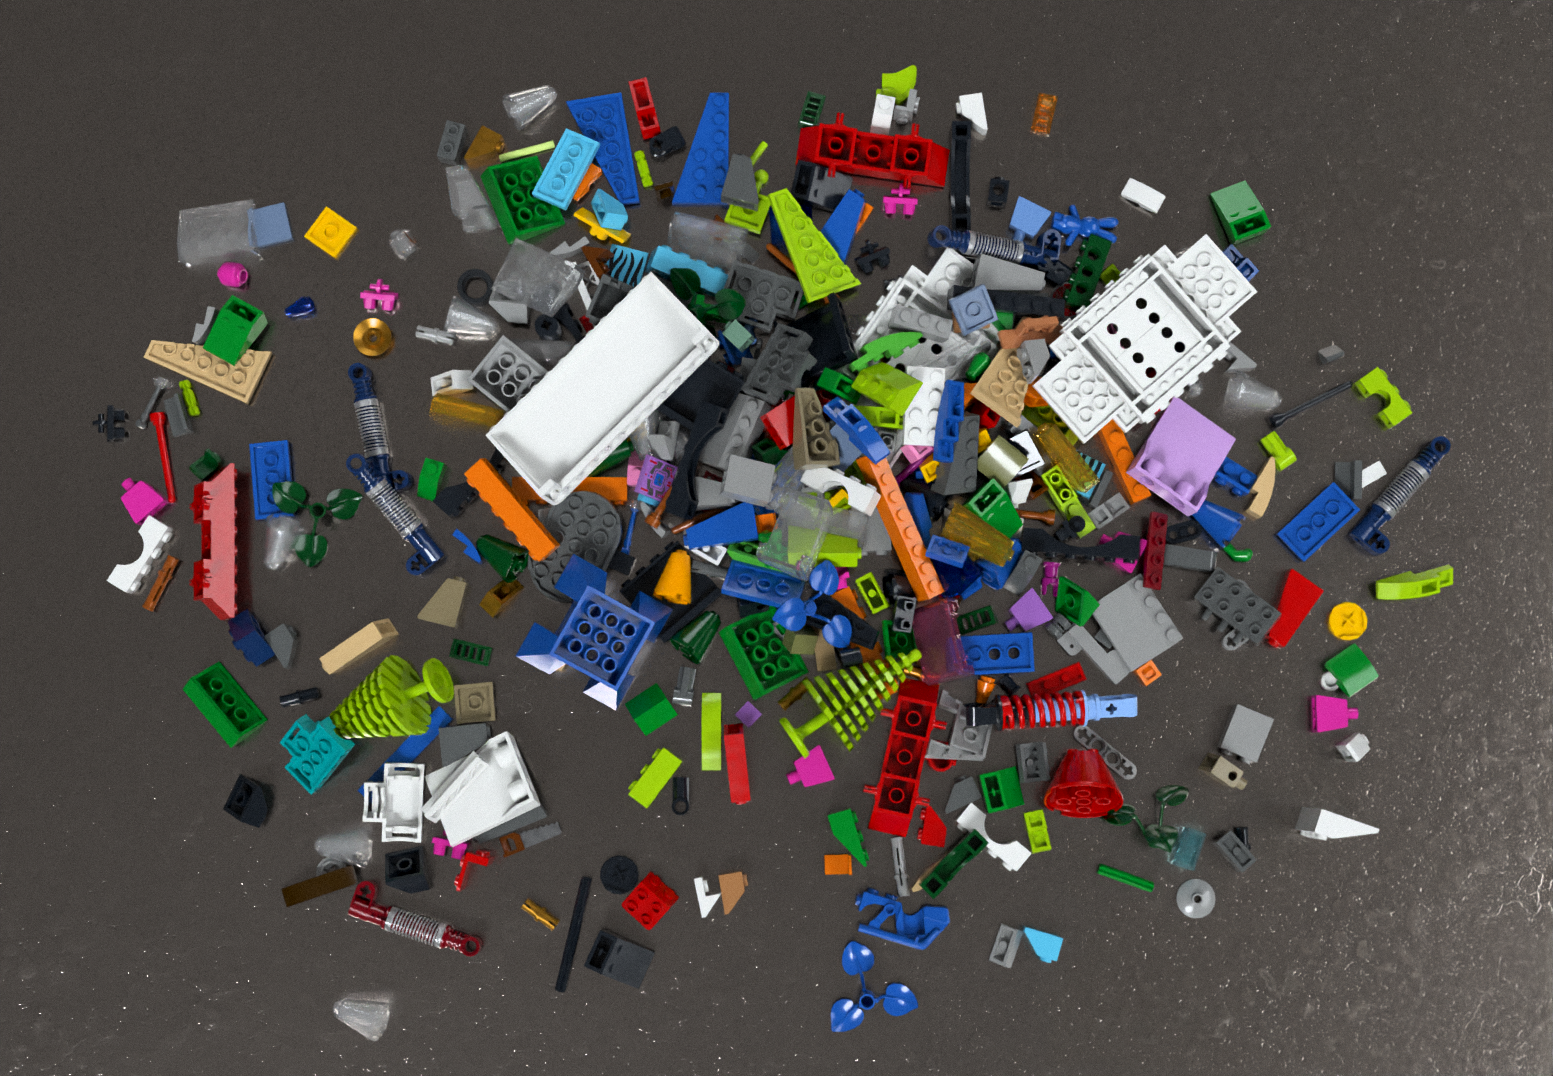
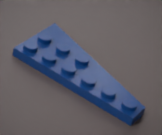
M622 93L566 101L583 136L600 143L601 146L595 158L618 201L623 205L640 203Z
M729 93L709 94L672 200V205H728L721 202V193L729 169Z

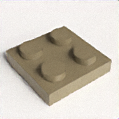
M493 682L454 685L457 724L496 721Z

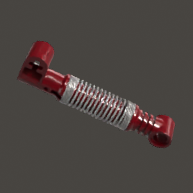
M367 880L357 885L348 911L349 916L379 925L385 931H391L392 933L395 931V934L398 933V935L401 934L402 936L405 934V937L408 936L411 939L415 937V941L418 939V942L420 940L425 944L428 942V945L431 944V946L434 945L440 949L448 948L449 946L451 950L454 948V951L459 949V952L466 956H474L482 950V940L476 935L466 933L463 935V932L459 934V931L456 930L454 932V929L448 924L436 922V920L433 921V919L430 920L426 917L423 918V916L420 917V915L407 912L406 910L403 911V909L400 910V908L394 906L385 907L376 904L379 886L375 881ZM369 886L371 893L366 894L364 888ZM359 895H366V898L371 899L370 902L360 899ZM468 941L475 942V951H471L468 949Z

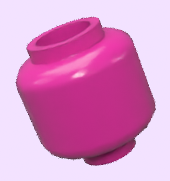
M224 262L217 272L218 278L224 286L240 287L247 281L248 277L247 270L241 263Z

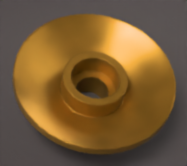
M375 318L360 322L353 334L356 348L367 356H377L385 352L390 346L392 338L387 324ZM377 336V340L372 342L371 337Z

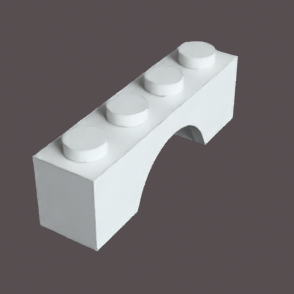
M828 467L805 470L800 480L802 483L821 493H824L833 486H844L848 492V504L869 516L872 515L881 498V495L876 492V487L868 483L864 486L860 484L861 480L854 476L847 478L844 476L845 473L837 468H834V470H830Z
M149 515L138 531L144 542L141 556L134 563L128 565L117 564L107 581L126 593L132 594L136 592L141 585L140 581L143 576L150 572L152 567L150 565L153 560L160 556L162 546L171 539L173 528Z
M969 803L955 819L958 822L956 826L964 833L970 832L973 828L976 829L989 842L986 846L988 848L986 852L993 858L998 856L1002 859L1003 862L1001 864L1009 871L1012 869L1018 871L1031 855V852L1016 840L1005 844L993 842L985 831L986 815L975 805Z

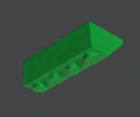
M220 662L191 677L183 688V691L230 748L245 740L267 721V718Z

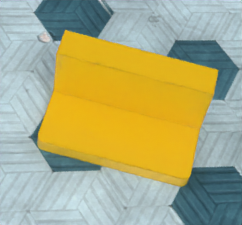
M841 486L828 498V502L834 508L844 497L848 500V492Z

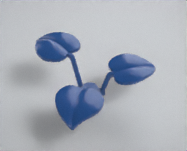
M824 560L813 568L809 576L811 587L819 592L804 601L799 598L787 599L776 610L772 620L787 630L798 631L805 625L806 616L821 619L828 623L822 628L824 639L834 647L846 648L850 643L852 633L850 621L842 615H835L830 621V619L815 613L817 606L813 601L820 597L822 593L826 595L834 594L839 585V576L835 566L829 560Z
M855 941L849 942L845 947L842 955V965L845 972L849 975L860 974L862 992L859 996V1003L855 1005L852 1000L846 998L834 1003L831 1009V1030L833 1032L849 1031L859 1026L864 1018V1012L860 1008L865 1010L872 1009L875 1003H878L883 998H885L883 1007L892 1016H901L918 1008V1002L913 992L901 983L889 984L886 988V995L882 994L877 998L872 991L866 990L863 972L869 971L873 967L874 955L868 947Z

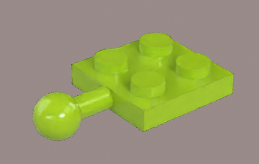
M763 169L757 170L754 173L759 199L758 212L730 204L724 219L725 223L757 234L761 233L771 206L768 197L759 194L762 184H765L769 179L768 173Z

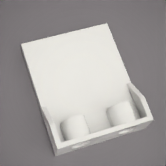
M507 731L489 739L476 751L489 765L440 818L452 847L541 805L514 736ZM468 756L424 776L432 796Z

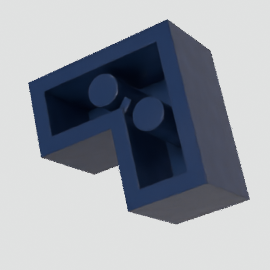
M248 609L228 621L230 627L228 632L234 639L232 643L237 650L241 649L243 651V656L248 662L252 661L257 667L275 655L265 639L257 619Z

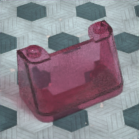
M944 598L916 608L914 611L912 629L917 649L922 654L920 659L922 668L921 679L928 686L975 675L973 665L968 666V662L965 661L968 659V655L964 654L956 620L958 614L954 613L956 609H959L957 599Z

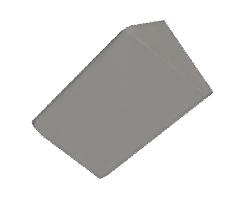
M1001 923L989 961L1011 968L1023 931Z

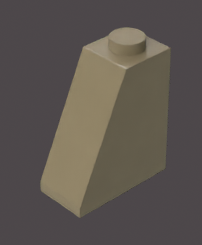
M454 576L453 579L447 578L421 610L417 618L458 629L469 584L464 582L465 578Z

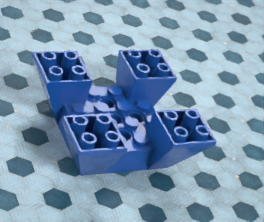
M572 554L554 586L555 589L574 599L556 633L534 622L515 656L549 675L565 664L577 669L590 677L583 693L617 710L635 676L628 673L645 640L653 643L656 641L673 609L641 591L638 592L631 607H627L605 594L607 572ZM613 615L614 621L611 624H607V617ZM583 623H587V630L584 632H580V625ZM604 632V639L597 641V635ZM621 642L620 649L615 651L613 649L614 644ZM589 650H595L592 658H587Z

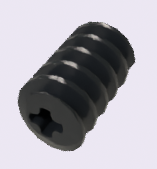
M542 314L535 320L534 327L542 341L556 343L560 340L562 328L556 317L551 314Z

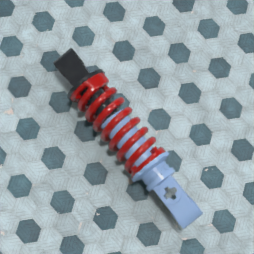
M1084 690L1073 693L1065 691L1062 695L1054 692L1051 696L1048 693H1043L1041 697L1039 694L1034 693L1031 695V698L1028 694H1023L1021 698L1014 694L1010 699L1006 695L997 694L992 703L966 704V725L981 726L995 724L998 732L1008 728V726L1010 730H1013L1015 728V721H1018L1020 729H1024L1025 720H1028L1029 727L1034 729L1036 722H1039L1041 728L1046 726V722H1049L1051 727H1055L1056 721H1059L1060 725L1065 727L1066 721L1069 720L1071 726L1076 724L1087 726L1088 720L1094 719V721H1099L1100 718L1137 716V695L1135 694L1111 696L1092 694V696H1086Z

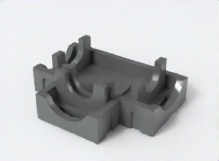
M733 259L724 289L729 288L734 270L738 271L732 289L738 291L746 301L742 314L736 320L740 324L750 325L767 333L771 332L775 316L794 321L803 295L800 282L793 278L780 276L774 272L762 270L750 264H743ZM795 291H799L794 310H792L790 307ZM747 316L762 321L764 324L745 319L744 317Z
M778 323L741 390L751 397H759L776 406L780 398L784 399L786 397L783 394L785 389L795 392L796 388H801L803 373L805 370L810 371L817 362V359L808 351L813 338L804 331ZM792 333V334L798 335V337L795 338V337L789 336V334ZM756 389L762 390L763 392H766V394L756 391Z

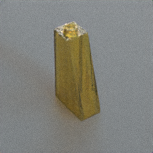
M437 393L433 396L429 415L490 429L503 418L505 411Z
M1044 423L1037 428L1038 431L1033 435L1053 465L1059 466L1074 491L1086 493L1100 482L1097 475L1056 424Z
M955 502L940 537L970 546L969 553L1004 567L1006 561H1011L1015 551L1012 550L1014 541L961 504Z

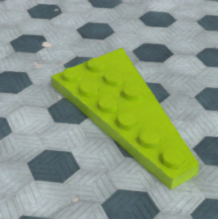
M787 188L768 195L808 303L825 298L833 292L836 294L861 284L850 272L849 267L842 262L838 253L824 235L813 225L810 217H807L802 211L801 206Z

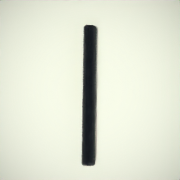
M583 876L580 881L555 990L558 992L566 991L592 879Z

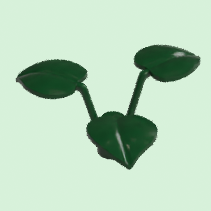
M689 268L670 269L671 281L677 295L684 300H689L692 297L690 304H688V310L715 338V328L712 325H706L705 320H700L706 312L719 307V314L726 320H735L742 314L746 301L738 291L730 288L722 289L716 293L715 299L718 304L705 309L699 304L694 305L697 297L695 292L701 287L698 274Z
M287 481L273 483L272 486L274 502L282 512L288 514L295 513L299 506L309 509V516L314 520L311 535L303 534L295 542V552L307 567L318 564L326 554L327 541L325 537L321 535L315 536L318 520L323 518L326 510L332 509V514L335 518L346 520L356 513L362 499L360 493L351 489L341 488L335 489L327 495L326 501L329 507L324 506L322 503H314L312 506L304 505L301 503L305 500L306 493L303 486L299 483Z
M1178 785L1161 787L1156 792V799L1162 801L1159 824H1151L1147 829L1144 828L1138 816L1134 814L1135 807L1130 804L1123 803L1119 810H1110L1108 815L1101 816L1100 818L1116 826L1126 825L1134 818L1141 828L1149 847L1159 848L1170 853L1178 838V831L1172 826H1162L1164 806L1166 804L1170 806L1181 804L1187 798L1189 790L1184 786Z

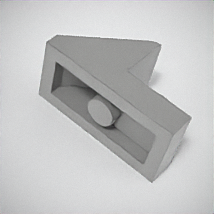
M1231 342L1228 343L1230 347L1226 350L1228 354L1225 358L1234 362L1225 373L1251 371L1257 366L1253 360Z
M660 421L658 434L648 435L655 458L673 460L680 423L676 421Z

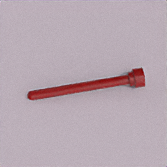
M165 412L151 413L149 416L151 423L156 427L168 501L174 503L176 496L163 427L166 415Z

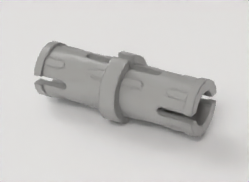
M421 325L417 326V330L422 332L416 331V337L430 339L435 343L437 341L451 345L455 343V340L449 338L456 339V333L441 331L440 328L436 327L432 329Z

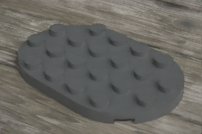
M591 491L572 492L561 503L551 507L543 525L561 546L544 561L538 562V560L532 559L530 555L528 556V570H530L534 585L542 594L550 599L560 602L574 601V599L554 588L572 554L606 572L620 544L622 522L618 511L607 498Z

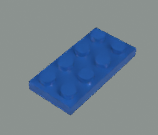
M282 440L249 444L255 520L294 517L295 513L288 514L282 512L276 506L272 496L273 483L292 481L289 441Z
M1332 482L1276 535L1304 562L1357 514L1360 509Z
M732 560L722 585L721 593L779 608L787 599H801L806 578Z

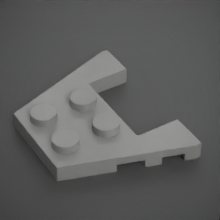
M943 689L940 692L937 707L955 714L949 743L946 745L930 739L925 758L983 761L986 757L993 724L981 726L966 725V707L962 705L963 702L958 699L955 700L948 695L949 692Z

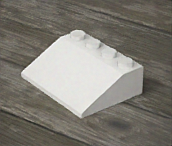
M1302 807L1295 828L1301 831L1300 835L1325 841L1327 838L1334 839L1373 834L1379 831L1378 828L1323 809Z

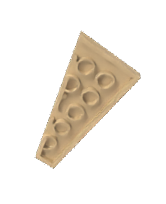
M1022 316V318L1020 319V321L1018 322V324L1016 325V327H1015L1014 329L1017 328V326L1020 324L1021 320H1023L1024 318H1027V317H1026V316ZM1001 347L970 394L1012 425L1018 427L1021 423L1020 417L1024 408V398L1027 393L1028 384L1023 376L1021 362L1017 357L1018 348L1002 349Z
M151 340L144 358L249 404L272 356V352L248 349L237 364L233 366L204 350L202 345Z

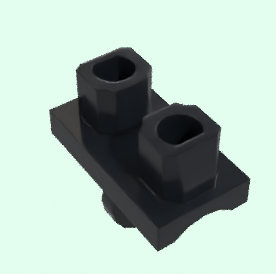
M869 239L865 240L866 246L860 248V252L862 254L868 251V253L854 258L862 271L868 273L874 270L871 260L877 258L881 267L890 264L889 253L891 252L889 247L886 246L873 250L879 247L878 242L871 244Z
M107 405V421L104 420V414H98V420L92 421L93 426H98V433H104V427L107 426V442L124 438V427H114V421H124V410L114 408V405Z
M1073 516L1069 522L1066 519L1062 522L1064 526L1055 533L1061 541H1064L1069 536L1074 539L1078 536L1076 532H1081L1085 528V520L1080 516Z
M896 596L895 607L892 612L891 630L911 633L917 598Z

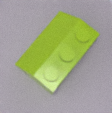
M880 362L861 370L851 387L864 397L903 417L923 382L884 362Z

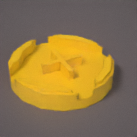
M1344 602L1337 604L1331 609L1327 623L1329 630L1335 637L1349 641L1357 639L1366 630L1367 616L1365 611L1357 604Z

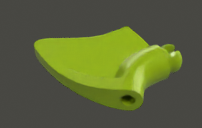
M911 65L897 73H882V89H876V98L877 94L896 97L895 103L899 106L908 99L910 89H914L917 76L916 66Z

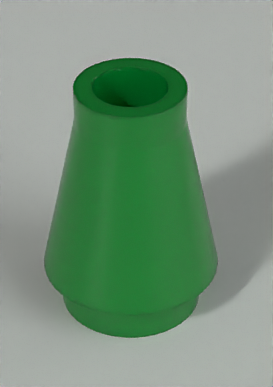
M983 352L975 354L965 376L969 380L975 381L990 365V357Z

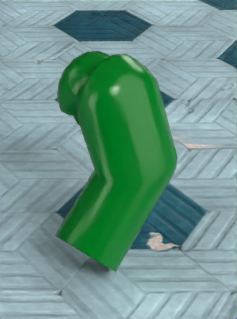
M1231 543L1223 548L1236 562H1247L1253 556L1251 549L1237 550Z

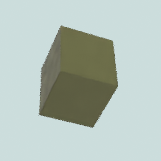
M804 625L798 631L786 629L782 643L790 654L813 655L818 635L810 625Z

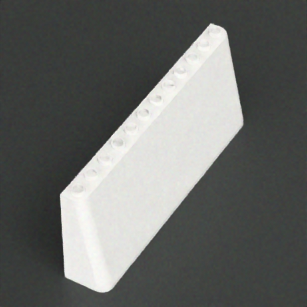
M650 272L642 278L641 282L634 289L627 293V296L613 307V310L607 316L600 320L594 329L588 331L586 336L579 343L575 344L572 350L565 357L561 358L558 364L548 371L544 378L538 384H535L530 392L521 398L511 411L505 413L503 418L490 428L486 437L542 499L551 505H557L715 352L719 346V341Z

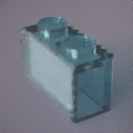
M1184 827L1172 864L1194 871L1195 863L1198 862L1199 852H1201L1200 848L1203 847L1202 844H1204L1203 841L1206 834Z

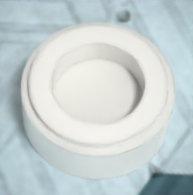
M1330 672L1321 675L1319 683L1322 689L1325 691L1338 689L1337 679Z

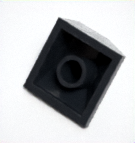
M240 774L223 810L240 822L260 828L268 811L262 789L259 785Z
M423 846L385 854V883L387 886L410 894L430 890L429 871Z

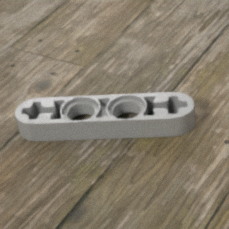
M1081 725L1074 728V739L1087 750L1092 749V743L1096 740L1102 743V749L1099 751V754L1104 759L1106 765L1117 775L1128 780L1135 777L1137 773L1136 766L1088 726ZM1085 729V735L1091 737L1092 734L1094 736V738H1092L1088 742V745L1085 744V742L1088 741L1086 738L1078 737V730ZM1109 753L1117 755V762L1115 764H1110L1107 761ZM1121 760H1124L1122 763L1124 767H1131V775H1124L1125 771L1121 767H1118V770L1115 768L1120 764Z

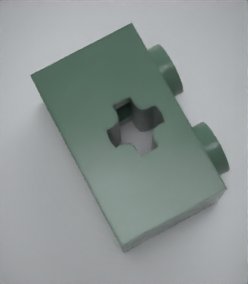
M736 319L733 322L730 320L723 327L725 331L722 334L742 353L756 340Z

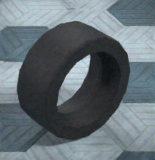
M477 268L465 271L459 277L457 283V290L462 300L468 305L475 307L483 306L489 302L494 287L489 274ZM472 277H480L487 284L486 293L480 298H471L465 292V284Z

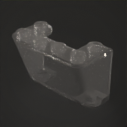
M464 165L446 167L452 213L454 216H458V219H462V230L467 233H476L479 229L495 230L496 226L500 225L469 167Z

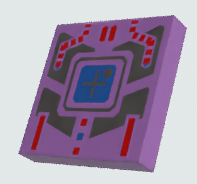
M646 455L634 492L661 502L674 480L678 467L653 456Z

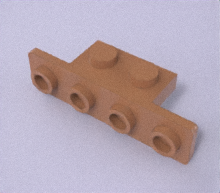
M1042 316L1033 319L1027 317L1021 320L1016 329L1001 330L997 335L1002 349L1018 348L1024 341L1045 339L1046 345H1050L1061 336L1059 331L1063 327L1058 325L1057 316Z

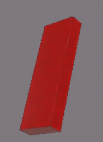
M1077 662L1025 684L1030 697L1034 693L1039 694L1041 697L1043 693L1053 694L1087 679L1080 662Z

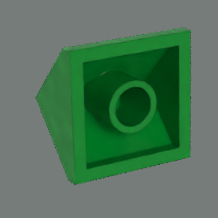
M1059 576L1055 611L1078 626H1084L1100 604L1087 590L1064 576Z
M883 620L885 657L891 655L896 662H899L898 653L903 652L905 655H908L913 649H918L915 623H912L911 633L891 630L892 621Z
M655 683L625 703L632 718L645 736L678 715L658 683Z

